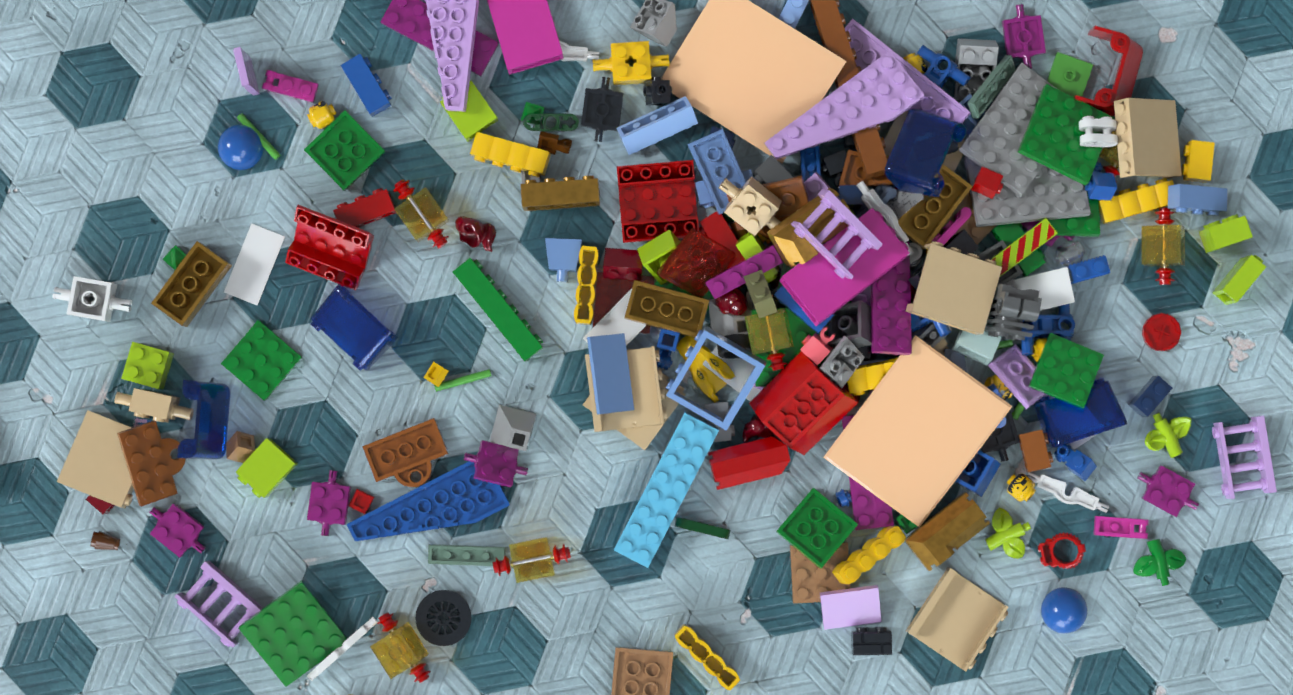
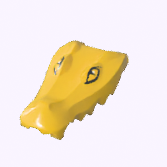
M685 336L677 344L676 348L685 362L687 360L685 354L689 347H694L697 343L694 337ZM702 345L690 365L689 371L697 387L713 403H717L719 399L715 394L727 383L703 365L704 361L706 360L725 379L731 380L736 376L726 362L712 354V351Z

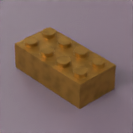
M939 164L920 189L924 198L898 219L899 226L911 241L922 249H926L924 245L931 243L973 186L944 164Z
M583 176L581 180H575V177H565L563 181L548 178L544 179V182L539 183L536 180H525V184H521L522 208L524 211L600 206L598 178Z
M196 241L151 304L181 326L188 327L232 265L208 247Z
M634 280L624 319L695 338L699 330H702L709 300Z

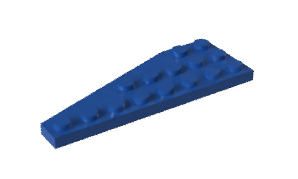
M469 461L346 525L354 541H362L476 523L506 508L510 503L501 485L474 479L475 465L474 462Z

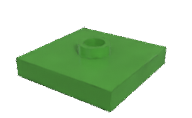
M1057 52L1047 82L1072 97L1076 95L1082 97L1093 64Z

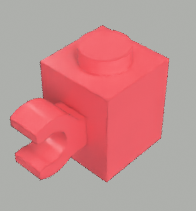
M827 326L821 330L820 335L815 333L811 336L809 334L801 342L804 346L800 350L817 366L833 349V347L828 345V342L832 341L836 334L833 333L830 337L826 336Z

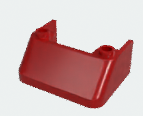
M1095 25L1088 32V35L1110 41L1111 48L1115 52L1122 53L1113 88L1100 89L1096 93L1094 100L1077 95L1074 98L1115 117L1114 101L1131 98L1143 56V49L1141 45L1126 34Z

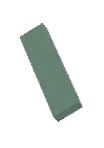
M1011 55L1004 56L968 101L972 118H979L1015 72L1016 68Z
M428 545V564L493 566L496 557L500 561L506 555V547Z

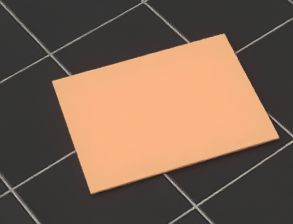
M709 0L662 77L663 80H670L672 94L678 98L686 96L691 106L771 156L772 153L764 143L823 100L847 61L749 0ZM787 156L776 160L783 163Z
M915 335L912 339V354L900 355L823 458L920 528L1012 408V405Z

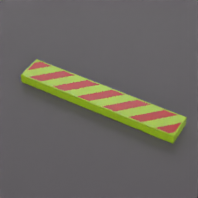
M1045 218L990 260L995 261L996 265L1002 267L1001 277L1058 233L1047 218Z

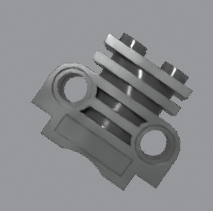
M999 284L996 287L989 312V317H994V319H987L986 323L993 325V327H985L984 330L988 332V336H1004L1010 340H1025V337H1032L1033 333L1023 332L1022 330H1031L1034 326L1023 324V322H1035L1038 319L1042 298H1038L1039 291L1032 289L1020 290L1011 285Z

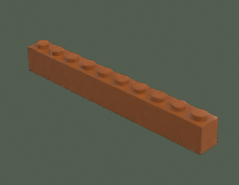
M810 0L809 4L823 47L847 61L835 79L838 89L862 70L860 66L856 65L857 55L855 49H851L849 44L851 37L849 31H845L844 24H846L843 13L840 14L838 7H840L839 0ZM879 124L852 134L866 180L889 173L890 166H892L889 155H885L884 148H886L884 138H880L878 133L880 130Z

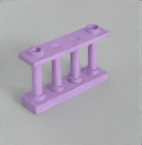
M822 189L817 194L822 199L820 201L821 204L803 224L793 221L791 225L795 228L794 232L800 238L804 237L836 268L834 272L842 279L844 277L852 279L854 276L848 269L866 249L878 250L882 243L830 190ZM831 208L835 212V217L815 238L808 229L826 209ZM844 221L848 225L847 232L828 251L821 243L840 222L843 223ZM858 235L862 239L860 241L861 244L841 264L835 256L853 236Z
M1264 416L1251 417L1252 421L1249 424L1223 427L1222 422L1213 423L1212 435L1214 439L1216 438L1223 479L1221 490L1226 499H1235L1234 492L1261 488L1264 493L1277 492ZM1248 431L1254 433L1255 440L1252 443L1226 446L1225 435ZM1251 450L1257 452L1258 459L1256 462L1229 465L1228 454ZM1254 469L1260 471L1261 478L1259 481L1232 484L1231 473Z
M205 561L200 567L204 571L199 580L185 596L182 593H178L175 595V598L178 600V605L184 609L188 608L221 637L220 641L225 646L233 648L238 645L234 638L240 632L239 626L262 610L263 607L213 563ZM213 578L218 583L217 588L198 608L191 602V599L209 579ZM228 591L232 595V600L213 621L205 613L223 592L226 593ZM243 604L247 608L246 614L227 633L220 625L237 605Z

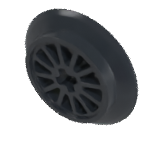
M449 590L434 591L424 597L418 605L415 616L416 626L421 636L429 643L437 646H450L462 640L469 631L471 610L468 603L459 594ZM443 601L448 602L446 610H444ZM435 603H441V611L435 605ZM452 603L455 605V608L449 612L448 609ZM431 606L435 608L437 613L429 610ZM458 609L460 614L451 615L453 611ZM443 612L449 617V620H446L445 623H442V620L438 618ZM428 613L436 616V618L428 619ZM460 617V622L452 620V618ZM436 620L434 625L429 626L428 621ZM450 622L457 624V629H454ZM439 624L437 632L432 630L434 626ZM446 625L449 626V628L452 630V633H447ZM442 626L444 627L445 634L439 633Z

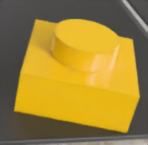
M433 361L423 378L439 387L449 371Z

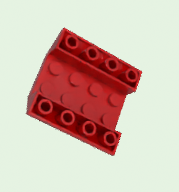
M693 160L617 166L623 243L651 241L668 230H671L677 238L700 237Z
M297 205L294 221L297 222L295 237L288 248L285 263L356 291L368 263L374 235L304 206Z
M801 351L749 402V405L761 422L790 449L805 455L859 401L846 389L842 391Z

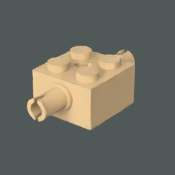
M750 177L740 189L727 178L718 187L732 198L727 204L724 213L753 236L763 226H768L772 229L780 223L774 217V214L779 209L782 200L753 177Z
M134 388L132 395L117 392L115 396V404L130 406L129 411L134 412L136 417L150 419V416H153L154 421L169 423V420H175L176 417L191 420L194 413L193 408L178 406L180 397Z

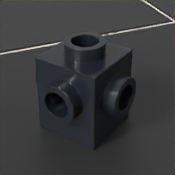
M652 77L650 81L645 82L643 95L645 96L646 105L664 106L670 103L672 95L670 80H663V77Z

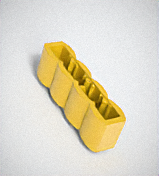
M480 132L476 133L470 152L474 156L475 161L485 163V160L492 161V165L503 168V165L510 166V170L521 173V170L528 171V175L539 178L540 175L545 176L551 156L548 151Z
M1167 178L1155 181L1156 185L1142 184L1137 186L1138 190L1130 191V188L1119 191V195L1113 196L1111 200L1098 201L1102 223L1113 222L1168 206V186L1174 185L1173 180L1167 181Z
M582 246L579 252L580 267L577 272L579 285L576 289L577 305L574 309L576 324L590 325L593 321L594 312L592 305L595 301L594 285L597 280L595 267L599 260L596 247Z
M898 358L858 366L847 381L849 393L858 396L865 394L866 390H874Z
M899 526L885 527L877 534V537L865 542L862 549L851 553L847 561L837 564L832 573L839 583L851 584L861 576L862 572L870 570L876 561L884 559L891 549L899 547L905 541L906 536Z
M683 624L674 634L676 641L683 648L689 649L691 656L696 661L703 663L705 670L717 677L722 687L732 690L740 681L737 672L731 666L726 665L718 653L711 651L709 644L705 640L698 638L693 628Z

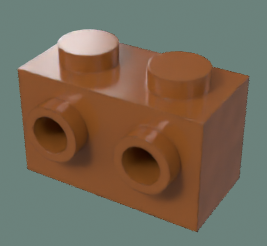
M1041 429L1019 434L1018 437L1026 472L1050 468L1051 463H1053L1051 451H1047L1046 444H1049L1047 433H1043Z

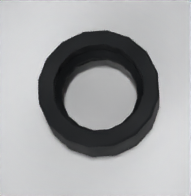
M731 334L724 336L754 353L753 337L751 335ZM717 344L718 356L721 358H740Z

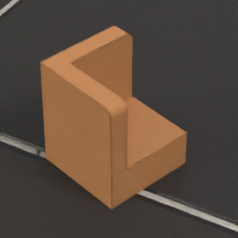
M236 431L226 443V454L229 460L244 463L255 451L254 435Z

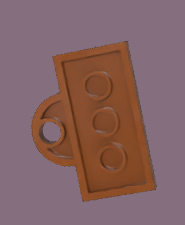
M802 176L763 184L765 188L782 200L779 209L774 214V217L780 222L810 202ZM727 195L728 201L730 202L732 198L729 195ZM735 221L737 231L745 229ZM763 226L759 233L764 238L771 240L767 234L771 229L768 226Z
M435 418L362 446L376 482L395 476L399 483L407 487L423 485L431 476V461L449 454ZM414 471H418L421 474V480L417 483L411 480V474Z
M154 420L118 432L117 435L139 506L142 507L178 494L173 475L178 473L185 464L186 453L183 446L172 438H161L157 423ZM173 449L179 450V456L176 459H172L170 456Z

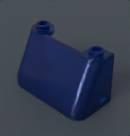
M911 109L886 163V177L902 192L939 197L945 184L942 175L939 173L952 140L954 142H961L966 136L967 128L960 122L921 109Z
M341 284L334 288L310 318L313 321L311 325L318 332L322 330L354 360L352 364L360 371L362 369L368 371L399 338L386 328Z
M1104 378L1094 380L1083 409L1057 398L1050 399L1049 395L1040 398L1039 402L1034 404L1042 431L1047 433L1048 448L1069 444L1127 424L1109 381H1104Z
M183 380V394L187 399L197 400L194 439H184L180 442L177 458L221 459L226 453L230 389L223 383Z

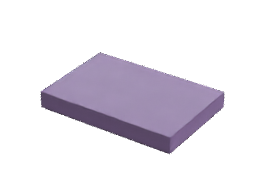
M241 47L234 48L233 51L241 85L253 96L260 94L251 57Z
M1016 344L988 365L1025 409L1046 395L1043 392L1028 387L1036 366L1027 356L1022 355L1021 349Z
M878 585L820 592L824 630L881 622Z

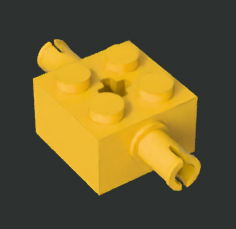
M649 41L611 43L610 59H592L593 72L602 70L613 72V85L645 83L651 80L652 67L670 66L669 54L656 56L650 54ZM629 60H633V62H636L633 63V67H629Z

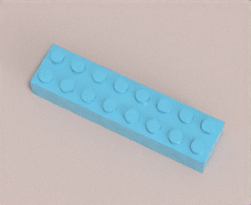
M684 412L614 551L647 568L649 567L719 432L718 428Z

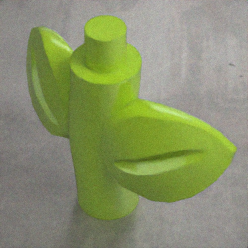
M1159 412L1152 415L1155 420L1153 424L1156 429L1147 433L1144 441L1145 445L1153 451H1159L1166 446L1170 458L1183 453L1178 439L1188 434L1192 423L1191 418L1177 417L1168 423L1166 418H1162Z
M999 507L992 517V526L996 533L985 538L986 544L990 551L1003 544V550L1007 556L1017 559L1022 558L1025 553V545L1020 537L1026 535L1025 532L1030 530L1031 527L1028 522L1022 525L1020 523L1013 525L1011 515Z

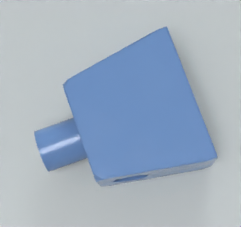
M545 238L549 270L557 271V282H568V271H577L582 239Z

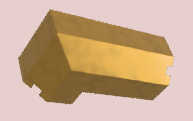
M831 188L827 189L830 190L836 197L839 195L837 191ZM819 196L767 232L783 262L790 267L796 266L794 263L798 261L800 264H804L819 253L804 237L800 238L794 232L795 228L791 225L793 221L803 224L821 204L820 201L822 199ZM843 199L840 200L850 210L847 203ZM831 208L826 209L808 231L816 238L835 217V212ZM844 221L843 223L840 222L821 244L827 242L848 225Z
M965 492L905 539V543L928 571L933 569L931 565L935 564L937 567L955 553L953 548L958 550L963 544L990 524L989 520H984L987 517L973 499L968 500L967 497L969 495Z

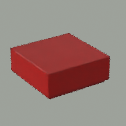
M357 489L348 506L363 514H367L375 497Z

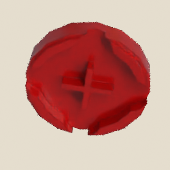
M1168 314L1152 315L1143 325V340L1149 348L1155 351L1163 352L1170 350L1179 342L1181 336L1180 324L1173 316Z

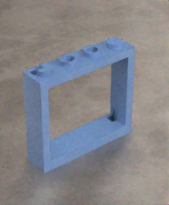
M706 326L704 331L699 330L694 339L697 341L694 347L690 346L686 352V362L684 364L681 362L675 372L678 374L676 379L673 380L671 378L666 387L669 391L666 396L727 431L766 366L767 361ZM706 338L755 366L724 419L676 392L677 387Z

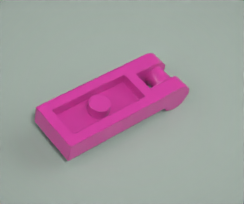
M271 70L266 71L265 76L267 78L262 85V89L314 103L319 84ZM274 79L279 80L278 87L273 85Z
M967 207L962 208L955 214V221L952 222L950 220L943 227L945 232L942 235L938 233L932 241L945 244L970 218L971 210Z
M1095 516L1094 535L1148 539L1146 526H1149V520ZM1134 525H1139L1138 532H1134Z

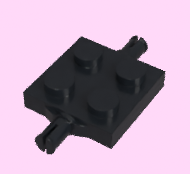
M602 77L601 88L585 89L581 127L596 130L595 142H598V135L599 142H602L603 131H617L616 128L620 126L624 93L614 92L609 89V77H607V80L606 77Z
M1011 410L1005 416V426L996 428L981 447L983 453L998 451L1001 462L1009 460L1006 449L1011 445L1020 443Z

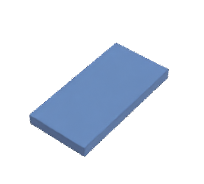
M721 129L688 144L719 215L724 213L729 203L727 194L718 188L724 182V179L727 178L739 189L747 182L725 132Z
M625 334L587 337L597 415L634 410Z

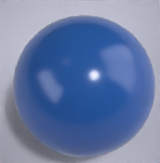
M241 124L231 126L219 138V156L232 169H249L255 166L263 155L264 147L258 134L248 126Z
M1067 587L1054 589L1046 595L1042 602L1041 615L1043 621L1051 630L1057 633H1072L1078 630L1087 618V604L1082 595L1074 589Z

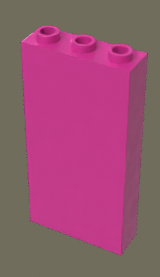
M487 0L509 75L564 59L547 0Z
M871 208L858 218L882 243V246L878 250L872 248L865 250L848 269L854 276L852 279L845 277L842 279L834 272L836 268L820 252L804 264L799 263L781 277L780 283L816 327L903 261L910 253L908 246L896 237L895 230L891 226H887L883 221L884 218L879 211ZM847 227L823 246L829 251L847 232ZM858 235L853 236L837 253L835 258L843 264L858 248L862 239Z

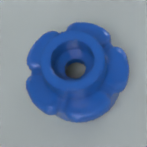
M841 489L840 492L836 493L839 505L841 507H849V502L852 501L849 492Z

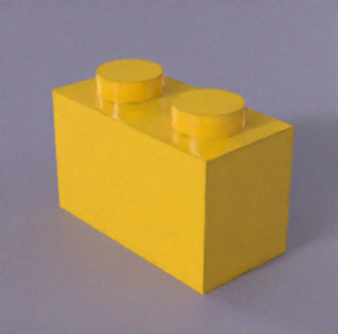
M1197 140L1187 142L1183 149V156H1186L1185 164L1183 163L1181 173L1184 175L1183 180L1202 183L1211 181L1214 142Z

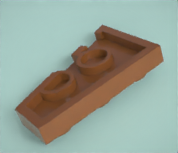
M848 150L839 186L857 185L861 181H864L866 186L897 185L900 183L905 164L891 161L892 166H890L889 173L866 180L858 153Z

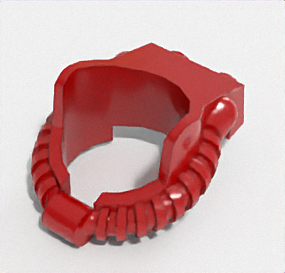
M1063 532L1040 543L1038 551L1039 553L1041 552L1042 557H1040V561L1044 566L1050 565L1053 568L1059 566V568L1062 567L1063 569H1072V567H1076V565H1079L1078 563H1081L1086 547L1072 533ZM1061 539H1068L1074 542L1078 547L1076 559L1069 562L1059 560L1054 553L1056 542Z

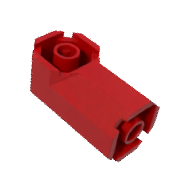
M767 437L708 452V456L713 458L709 462L714 482H719V485L716 486L717 490L780 475L790 462L787 445L774 437Z

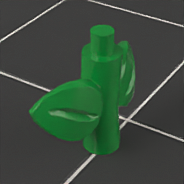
M1160 539L1148 541L1147 545L1151 555L1141 556L1135 563L1133 572L1142 577L1156 574L1162 586L1169 585V569L1176 570L1181 568L1186 562V557L1177 549L1171 548L1164 551Z

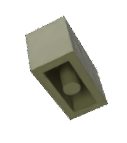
M760 270L744 276L759 319L778 312L763 271Z

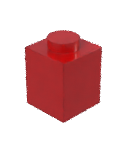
M981 167L971 190L993 199L995 194H1000L1004 183H1001L1003 175Z

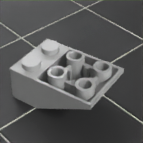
M957 40L955 63L958 65V69L971 78L965 86L955 81V100L962 101L969 94L973 96L996 68L999 49L996 40Z

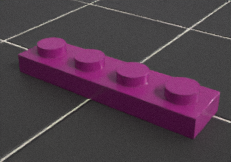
M773 244L707 280L705 283L714 299H717L746 283L744 276L760 270L765 273L783 263V260Z

